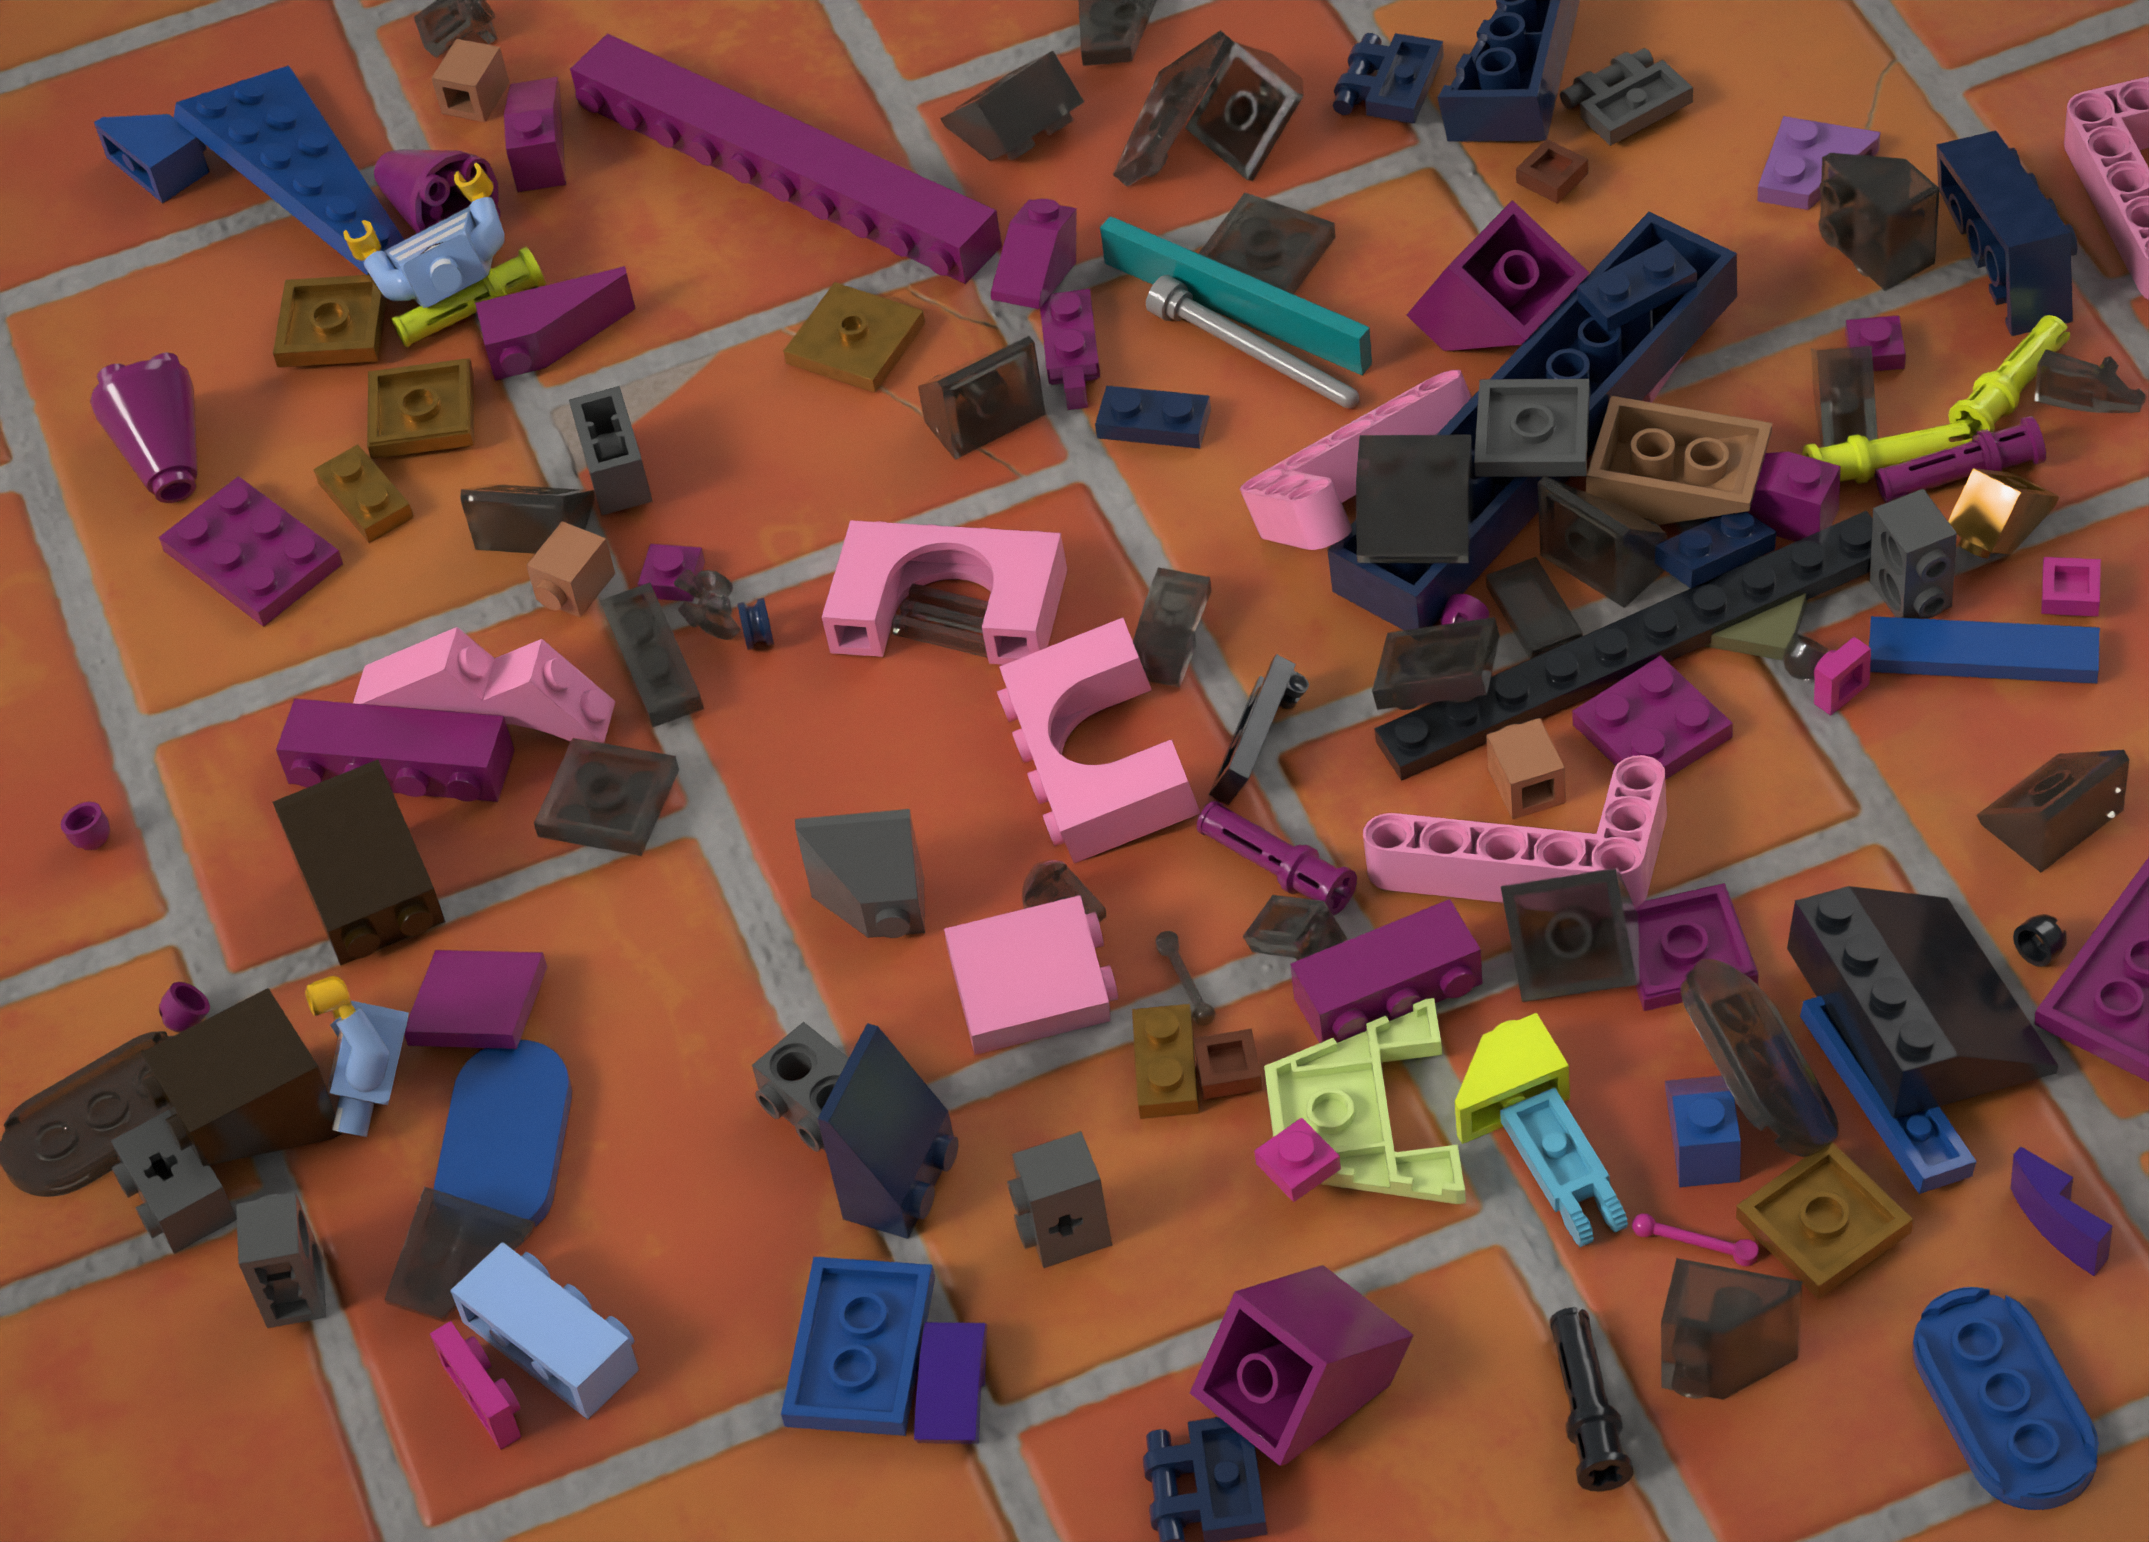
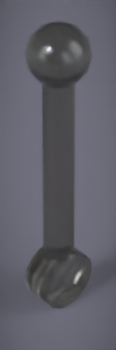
M1172 931L1161 932L1155 940L1157 951L1163 956H1168L1194 1006L1192 1014L1194 1021L1202 1026L1211 1024L1215 1019V1010L1210 1004L1204 1003L1178 952L1180 947L1178 936Z

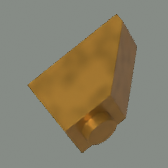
M1973 468L1948 522L1957 535L1961 537L1958 546L1964 550L1989 559L1991 553L2012 554L2052 511L2060 496L2014 473Z

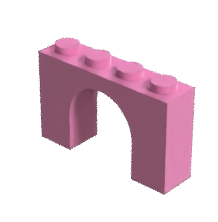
M850 520L822 614L830 653L883 657L894 616L902 601L918 588L946 579L972 581L991 592L982 624L989 664L1004 665L1047 648L1067 573L1061 533Z
M1124 618L999 666L1007 688L997 691L1008 721L1012 722L1019 719L1021 729L1012 732L1023 762L1026 763L1034 760L1037 768L1027 773L1039 805L1049 801L1052 808L1051 812L1043 815L1054 846L1066 844L1074 863L1200 814L1199 807L1172 739L1118 761L1102 765L1079 764L1062 756L1068 736L1084 719L1100 710L1152 690Z

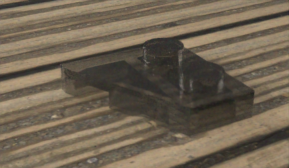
M424 1186L384 1299L385 1304L443 1322L457 1308L450 1290L501 1242L516 1251L532 1235L535 1222Z

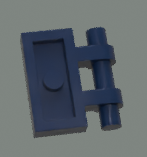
M1374 33L1364 34L1361 42L1355 44L1349 54L1348 64L1350 67L1347 73L1342 74L1334 88L1336 98L1333 102V109L1341 115H1348L1351 113L1354 105L1365 100L1367 116L1415 124L1444 57L1443 41L1395 33L1390 46L1381 45L1382 41L1378 35ZM1375 70H1379L1376 77L1368 76V74L1373 73Z
M1220 1417L1189 1421V1444L1172 1446L1170 1432L1163 1429L1153 1430L1146 1435L1148 1452L1143 1456L1144 1476L1146 1480L1152 1482L1154 1502L1149 1506L1151 1527L1158 1532L1160 1542H1185L1183 1528L1190 1523L1196 1522L1202 1523L1205 1542H1221L1268 1535L1255 1446ZM1195 1472L1197 1493L1179 1495L1177 1479L1181 1474Z

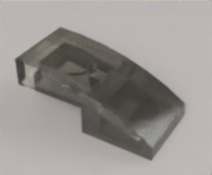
M1158 567L1146 597L1133 640L1148 681L1180 687L1197 647L1195 631L1212 592L1210 577Z

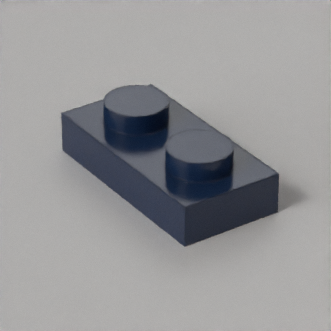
M1665 240L1578 285V302L1608 333L1697 286V271Z
M1106 386L1095 423L1097 438L1200 449L1211 412L1209 395Z
M1747 511L1721 515L1655 546V564L1692 589L1774 551L1776 531Z

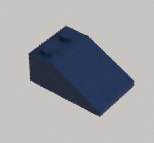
M867 1023L817 1120L843 1220L908 1239L918 1218L925 1219L931 1210L935 1195L934 1186L941 1172L949 1171L954 1164L958 1152V1138L954 1137L947 1108L878 1026Z

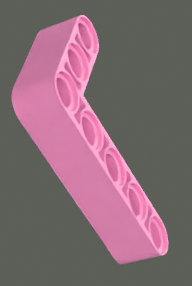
M2148 76L2074 95L2067 105L2064 148L2139 292L2144 298L2149 300V167L2139 151L2149 148Z
M1450 370L1425 380L1246 481L1240 487V492L1260 537L1264 540L1307 550L1325 548L1347 537L1353 528L1342 502L1406 467L1472 398L1460 370Z
M1645 755L1631 756L1619 762L1612 774L1597 834L1397 813L1376 816L1368 821L1363 829L1368 877L1371 883L1378 888L1390 891L1615 915L1634 910L1647 898L1667 818L1665 769L1661 762Z

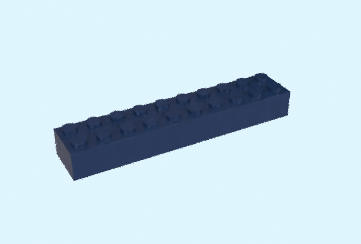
M1650 211L1580 284L1667 240L1697 271V286L1608 333L1578 302L1576 287L1490 378L1589 379L1590 404L1587 459L1595 450L1611 396L1641 401L1737 298V253ZM1479 391L1351 524L1352 532L1327 549L1332 592L1419 639L1440 619L1449 597L1453 594H1463L1571 477H1476L1474 460Z

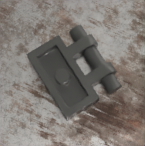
M1642 48L1633 54L1624 52L1614 57L1610 62V66L1595 74L1588 71L1576 77L1572 86L1560 92V99L1567 109L1580 104V118L1611 146L1693 103V87L1664 60L1654 64L1649 50Z

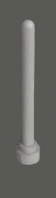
M1163 275L1152 285L1146 299V309L1150 313L1165 321L1185 319L1344 408L1351 409L1359 403V393L1354 388L1193 301V296L1188 292L1187 285L1170 275Z

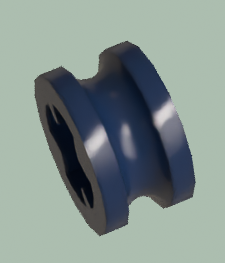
M764 597L758 598L757 603L753 606H747L744 602L737 603L747 650H753L758 642H765L767 646L774 645Z

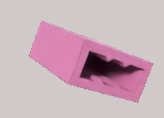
M1080 895L944 929L947 949L975 1055L1110 1021L1109 1001L1118 999L1117 988L1111 966L1100 967L1095 948L1104 946L1096 912L1085 914Z

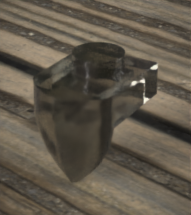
M1042 861L1033 865L1028 872L1022 887L1024 909L1080 895L1085 914L1096 912L1099 922L1107 917L1106 908L1063 861Z

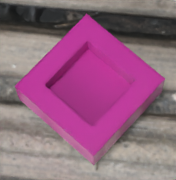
M2044 557L2041 614L2099 616L2101 559Z
M1853 637L1837 651L1830 650L1817 663L1814 670V704L1830 716L1869 685L1871 648Z
M1300 1118L1254 1150L1256 1164L1293 1202L1341 1170L1340 1156L1303 1118Z

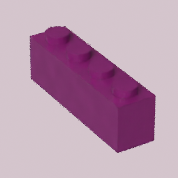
M295 698L276 748L288 784H297L308 788L378 759L393 793H400L411 797L435 796L456 798L466 802L475 800L498 802L515 751L505 718L500 715Z

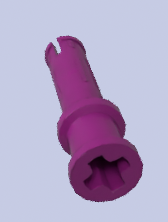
M2033 416L2021 418L2020 424L1993 433L1988 429L1977 431V434L1972 437L1971 442L1927 454L1900 464L1875 469L1876 484L1882 500L1888 503L1921 489L1928 490L1969 477L1973 468L2002 472V469L2032 461L2034 464L2043 463L2046 460L2045 443L2036 420Z
M1211 801L1200 813L1197 821L1199 833L1209 836L1240 856L1276 875L1283 890L1290 894L1300 892L1318 903L1319 910L1328 916L1337 915L1352 898L1357 885L1355 871L1345 866L1336 868L1319 858L1317 849L1307 844H1300L1294 847L1264 828L1224 807L1218 801Z

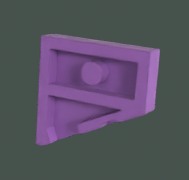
M1783 116L1758 185V201L1809 210L1825 196V192L1829 188L1838 186L1851 175V165L1864 154L1873 157L1878 153L1880 148V132Z

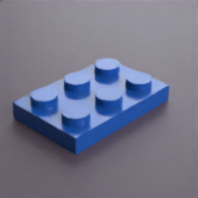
M813 1257L781 1411L784 1427L906 1436L920 1361L924 1324L928 1319L935 1282L933 1265Z

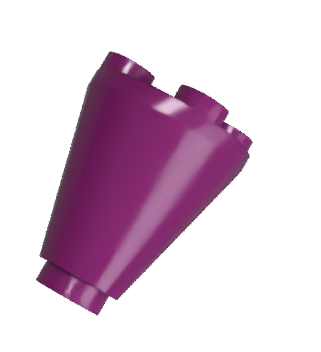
M399 149L386 152L378 159L375 165L374 177L380 190L416 233L470 206L472 202L468 201L456 185L454 175L459 171L467 182L473 180L477 173L474 167L475 163L481 166L493 183V191L489 197L493 199L499 218L501 217L500 209L497 206L499 202L497 179L489 162L475 154L459 150Z
M168 352L158 354L150 360L139 361L127 366L111 364L101 369L97 374L99 384L93 389L90 399L97 421L147 490L154 494L159 502L175 503L191 496L196 490L195 481L198 471L194 386L188 369L180 364L177 355Z

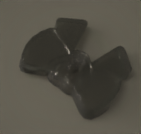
M687 569L674 581L676 587L700 599L697 604L685 601L678 608L680 614L692 627L699 625L708 634L724 640H732L741 630L730 615L732 608L729 595L733 591V585L725 576L712 570L700 571L695 576L691 570Z

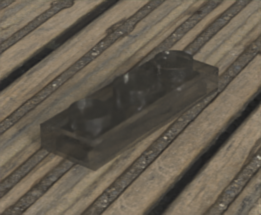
M651 583L599 600L605 620L652 728L703 710L701 695Z

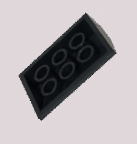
M1847 886L1795 900L1787 950L1815 995L1821 996L1826 1004L1825 1011L1858 1064L1877 1090L1893 1119L2057 1073L2059 1065L1948 898Z

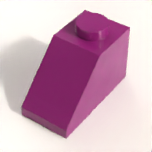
M1029 199L1009 223L991 288V300L1040 309L1076 264L1077 208L1059 205L1051 199Z

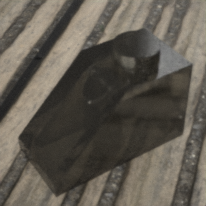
M1862 344L1811 349L1814 404L1821 447L1845 443L1849 436L1856 434L1865 436L1868 441L1878 439L1872 346Z

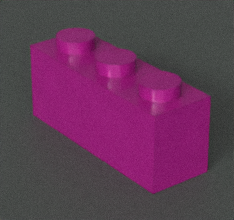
M1450 899L1290 963L1294 999L1319 1043L1334 1038L1336 1043L1367 1031L1366 1024L1384 1016H1387L1388 1020L1391 1021L1413 1012V1004L1422 1000L1434 998L1435 1003L1447 998H1458L1467 994L1472 988L1483 984L1481 949Z

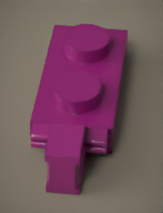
M1090 289L1052 293L1040 307L1048 383L1051 385L1064 384L1067 410L1088 408L1085 381L1095 380L1100 377Z

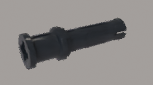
M1577 1307L1564 1308L1551 1316L1549 1324L1554 1342L1556 1343L1560 1369L1571 1408V1414L1566 1422L1567 1438L1576 1444L1580 1464L1576 1468L1577 1481L1583 1489L1602 1492L1613 1490L1623 1486L1633 1476L1632 1461L1627 1455L1623 1454L1619 1434L1623 1429L1621 1415L1613 1406L1609 1405L1606 1397L1604 1380L1593 1342L1588 1312L1584 1309L1578 1312Z

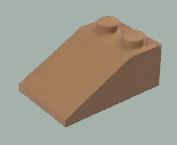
M1611 396L1587 472L1586 519L1643 528L1750 511L1771 436L1772 423Z

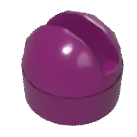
M1453 594L1449 597L1442 611L1441 627L1446 636L1450 637L1453 633L1460 637L1459 642H1468L1474 640L1482 632L1489 618V611L1481 601L1470 595Z
M84 802L74 806L63 816L60 824L61 830L69 842L77 848L85 850H97L106 843L110 834L108 818L99 804L95 802Z
M185 982L173 983L159 1004V1013L166 1028L177 1033L183 1032L202 1022L210 1011V1004L206 996L196 987Z

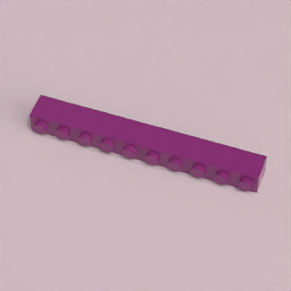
M608 33L570 68L576 91V99L579 105L587 111L603 115L618 122L627 130H635L656 140L666 148H674L693 157L703 165H710L732 175L741 183H749L772 194L780 201H788L811 212L821 220L831 221L850 230L857 237L874 241L889 248L898 256H906L917 261L939 275H947L966 284L1002 247L997 211Z

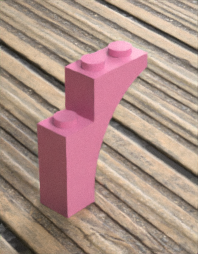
M455 627L365 665L353 703L504 716L506 724L546 732L590 750L604 744L615 700L543 639L494 658L462 630Z

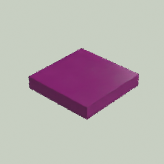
M1725 883L1646 900L1634 910L1617 913V915L1612 914V921L1644 1011L1758 985L1759 974Z
M435 950L407 1020L404 1033L407 1045L517 1049L547 969L543 952Z

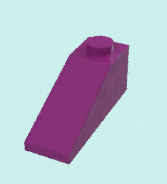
M558 77L510 84L504 112L505 144L517 192L566 185Z
M625 266L475 303L495 381L548 367L636 309Z
M1789 451L1766 453L1750 511L1747 512L1775 530L1776 536L1795 542L1832 525L1839 511L1841 466Z

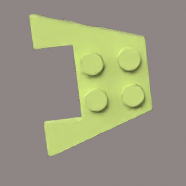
M1434 998L1425 999L1413 1004V1012L1389 1021L1387 1016L1369 1022L1366 1024L1367 1031L1336 1043L1334 1038H1331L1264 1066L1273 1137L1300 1118H1303L1340 1156L1341 1170L1321 1184L1452 1204L1466 1203L1458 1145L1395 1152L1381 1063L1442 1055L1441 1037Z

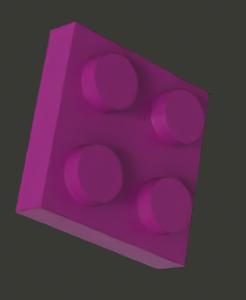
M1661 655L1572 711L1573 726L1615 766L1623 759L1631 756L1645 755L1653 757L1663 765L1665 780L1733 737V723Z

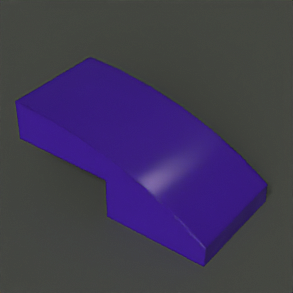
M2020 1146L2013 1156L2010 1186L2019 1206L2037 1230L2058 1251L2073 1263L2095 1276L2108 1260L2112 1225L2071 1201L2072 1176Z
M925 1322L920 1352L915 1409L914 1440L917 1443L979 1444L981 1386H985L986 1323Z

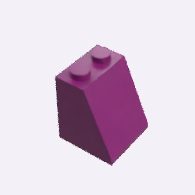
M1512 200L1448 265L1406 316L1443 351L1522 345L1588 276L1589 272Z
M1320 1265L1235 1291L1190 1390V1394L1275 1463L1282 1466L1289 1463L1388 1388L1414 1335L1324 1265Z

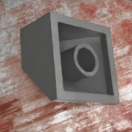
M910 809L795 819V830L812 898L868 938H898L908 934L925 933L924 875Z

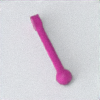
M1644 1213L1637 1215L1632 1222L1633 1231L1640 1237H1649L1655 1234L1733 1255L1735 1262L1741 1266H1751L1758 1258V1246L1750 1239H1742L1735 1244L1657 1223L1651 1215Z

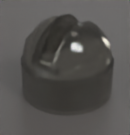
M1793 633L1783 655L1785 670L1796 679H1814V670L1817 663L1830 650L1811 638Z

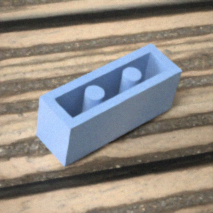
M501 1242L450 1290L461 1320L465 1325L587 1420L639 1371L631 1346L634 1343V1338L630 1331L615 1317L608 1316L606 1319H603L595 1313L587 1298L573 1285L566 1284L562 1288L550 1278V1274L545 1266L528 1252L520 1256L505 1243Z

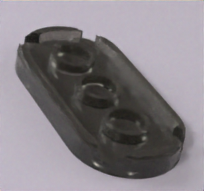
M1702 959L1698 961L1685 976L1687 978L1681 983V998L1691 1020L1743 1114L1750 1123L1761 1131L1768 1126L1773 1132L1778 1134L1779 1137L1774 1142L1781 1149L1791 1154L1808 1157L1828 1146L1837 1138L1839 1133L1837 1116L1774 1003L1754 981L1733 966L1715 959Z
M159 1031L135 1037L15 1108L4 1123L6 1130L0 1141V1164L11 1183L21 1191L31 1195L54 1197L77 1191L112 1171L111 1167L120 1163V1160L111 1140L168 1110L166 1106L157 1111L143 1087L141 1079L150 1074L141 1052L173 1036H168L166 1031Z

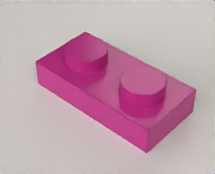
M451 1321L431 1332L430 1336L442 1366L499 1449L501 1450L521 1438L513 1416L514 1413L521 1410L520 1404L503 1378L493 1382L487 1374L486 1370L491 1368V1363L477 1339L471 1336L464 1341Z

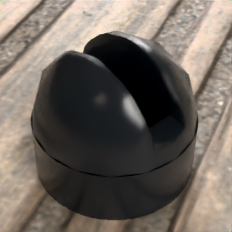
M2047 914L2035 915L2015 929L2013 934L2015 947L2019 954L2030 964L2038 967L2048 965L2061 954L2067 945L2066 930L2061 931L2060 927L2056 924L2058 921L2056 917ZM2036 934L2042 939L2044 943L2040 942Z

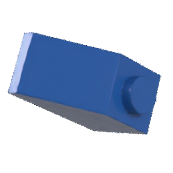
M170 114L101 117L94 122L106 158L161 203L166 202L209 173L203 154L206 150V145L174 120Z
M1726 1076L1666 1080L1665 1091L1679 1187L1740 1182L1741 1140L1734 1094Z

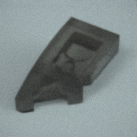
M2045 350L2037 365L2034 401L2086 412L2133 413L2140 412L2145 403L2146 395L2140 388L2136 390L2128 388L2115 372L2119 365L2111 356L2104 358L2099 367L2096 364Z

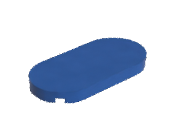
M520 1040L517 1049L484 1048L466 1062L456 1078L434 1183L433 1196L438 1214L444 1225L453 1231L454 1236L465 1243L482 1247L498 1246L501 1242L509 1244L523 1237L522 1231L529 1228L533 1223L536 1227L546 1217L551 1208L572 1100V1086L566 1066L560 1056L551 1048L541 1043Z
M1978 1287L1954 1289L1932 1300L1922 1312L1921 1319L1915 1328L1912 1348L1913 1360L1920 1377L1976 1480L1989 1494L2001 1502L2027 1510L2052 1509L2077 1498L2088 1487L2095 1474L2099 1445L2098 1435L2092 1420L2031 1313L2020 1302L2007 1295L2003 1299L1996 1295H1990V1289Z

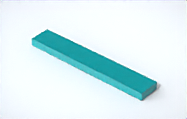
M1111 216L1100 227L1104 262L1106 265L1152 285L1161 276L1170 275L1186 284L1188 292L1193 296V301L1359 375H1363L1372 365L1370 328Z

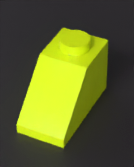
M1537 1013L1520 1020L1505 1021L1494 1028L1493 1031L1482 1035L1455 1099L1456 1130L1462 1144L1502 1128L1500 1110L1549 1089L1556 1088L1564 1102L1570 1100L1569 1065Z

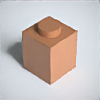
M461 39L455 40L432 76L441 114L486 122L510 83L500 47Z
M563 521L526 565L536 600L548 609L554 611L562 610L577 617H581L616 574L606 538Z
M1540 718L1522 724L1508 725L1499 731L1486 735L1488 771L1512 820L1566 803L1565 767Z

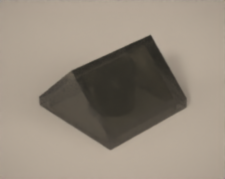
M489 484L461 489L460 501L475 550L536 554L562 521L586 530L595 500V492L590 489Z
M2125 750L2059 753L1976 816L1983 827L2041 873L2124 810L2130 759Z
M1618 867L1501 886L1522 1002L1638 985V914Z

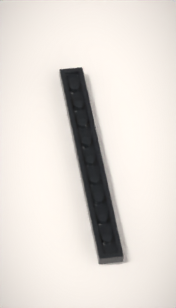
M1867 511L1859 513L1692 589L1683 591L1374 728L1376 743L1402 781L1487 743V734L1499 731L1508 725L1522 724L1534 719L1544 718L1600 693L1660 655L1669 662L1710 644L1711 635L1805 593L1806 600L1867 574L1870 572L1873 518Z

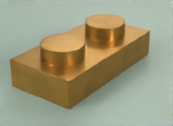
M358 444L313 469L318 484L368 543L414 518L409 502Z
M1190 1004L1132 1009L1137 1099L1140 1119L1198 1114L1197 1078Z

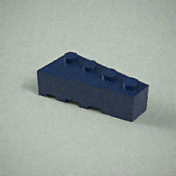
M1496 0L1497 9L1492 18L1483 20L1476 32L1478 41L1470 54H1463L1456 65L1457 76L1451 86L1444 85L1437 97L1448 142L1545 141L1547 139L1580 0Z
M1996 130L1936 144L1938 189L1960 234H1967L1971 256L1977 268L1986 266L1992 283L1989 284V292L1995 304L2007 303L2005 324L2011 336L2031 332L2038 322L2047 315L2056 316L2065 324L2073 322L2071 256L2076 255L2078 250L2076 235L2070 224L2065 225L2058 216L2053 200L2051 198L2046 199L2041 193L2035 175L2032 172L2027 173L2020 163L2016 149L2014 147L2009 148Z

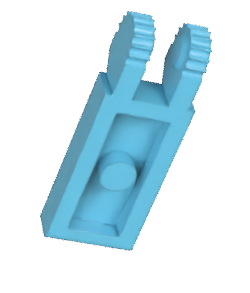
M1556 1088L1549 1089L1500 1110L1503 1127L1554 1211H1560L1566 1229L1579 1247L1593 1242L1594 1239L1591 1223L1587 1216L1583 1214L1578 1202L1594 1196L1600 1214L1613 1232L1628 1227V1219L1623 1206L1610 1186V1175Z

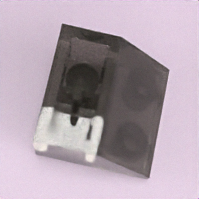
M1829 153L1822 157L1819 231L1825 242L1831 247H1837L1854 263L1860 274L1870 277L1884 291H1887L1935 264L1940 188L1907 159Z

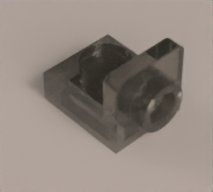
M436 0L414 16L423 46L435 58L448 50L456 39L462 40L473 30L488 44L497 39L492 24L495 14L486 0Z
M1278 895L1271 896L1243 935L1244 940L1254 953L1293 957L1297 961L1348 940L1324 901Z

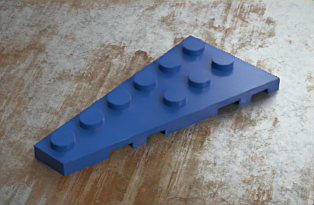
M289 65L176 102L174 120L364 274L370 275L364 267V261L353 257L343 235L345 230H347L351 238H361L367 233L362 220L369 221L380 241V251L384 252L386 249L404 241L393 221Z

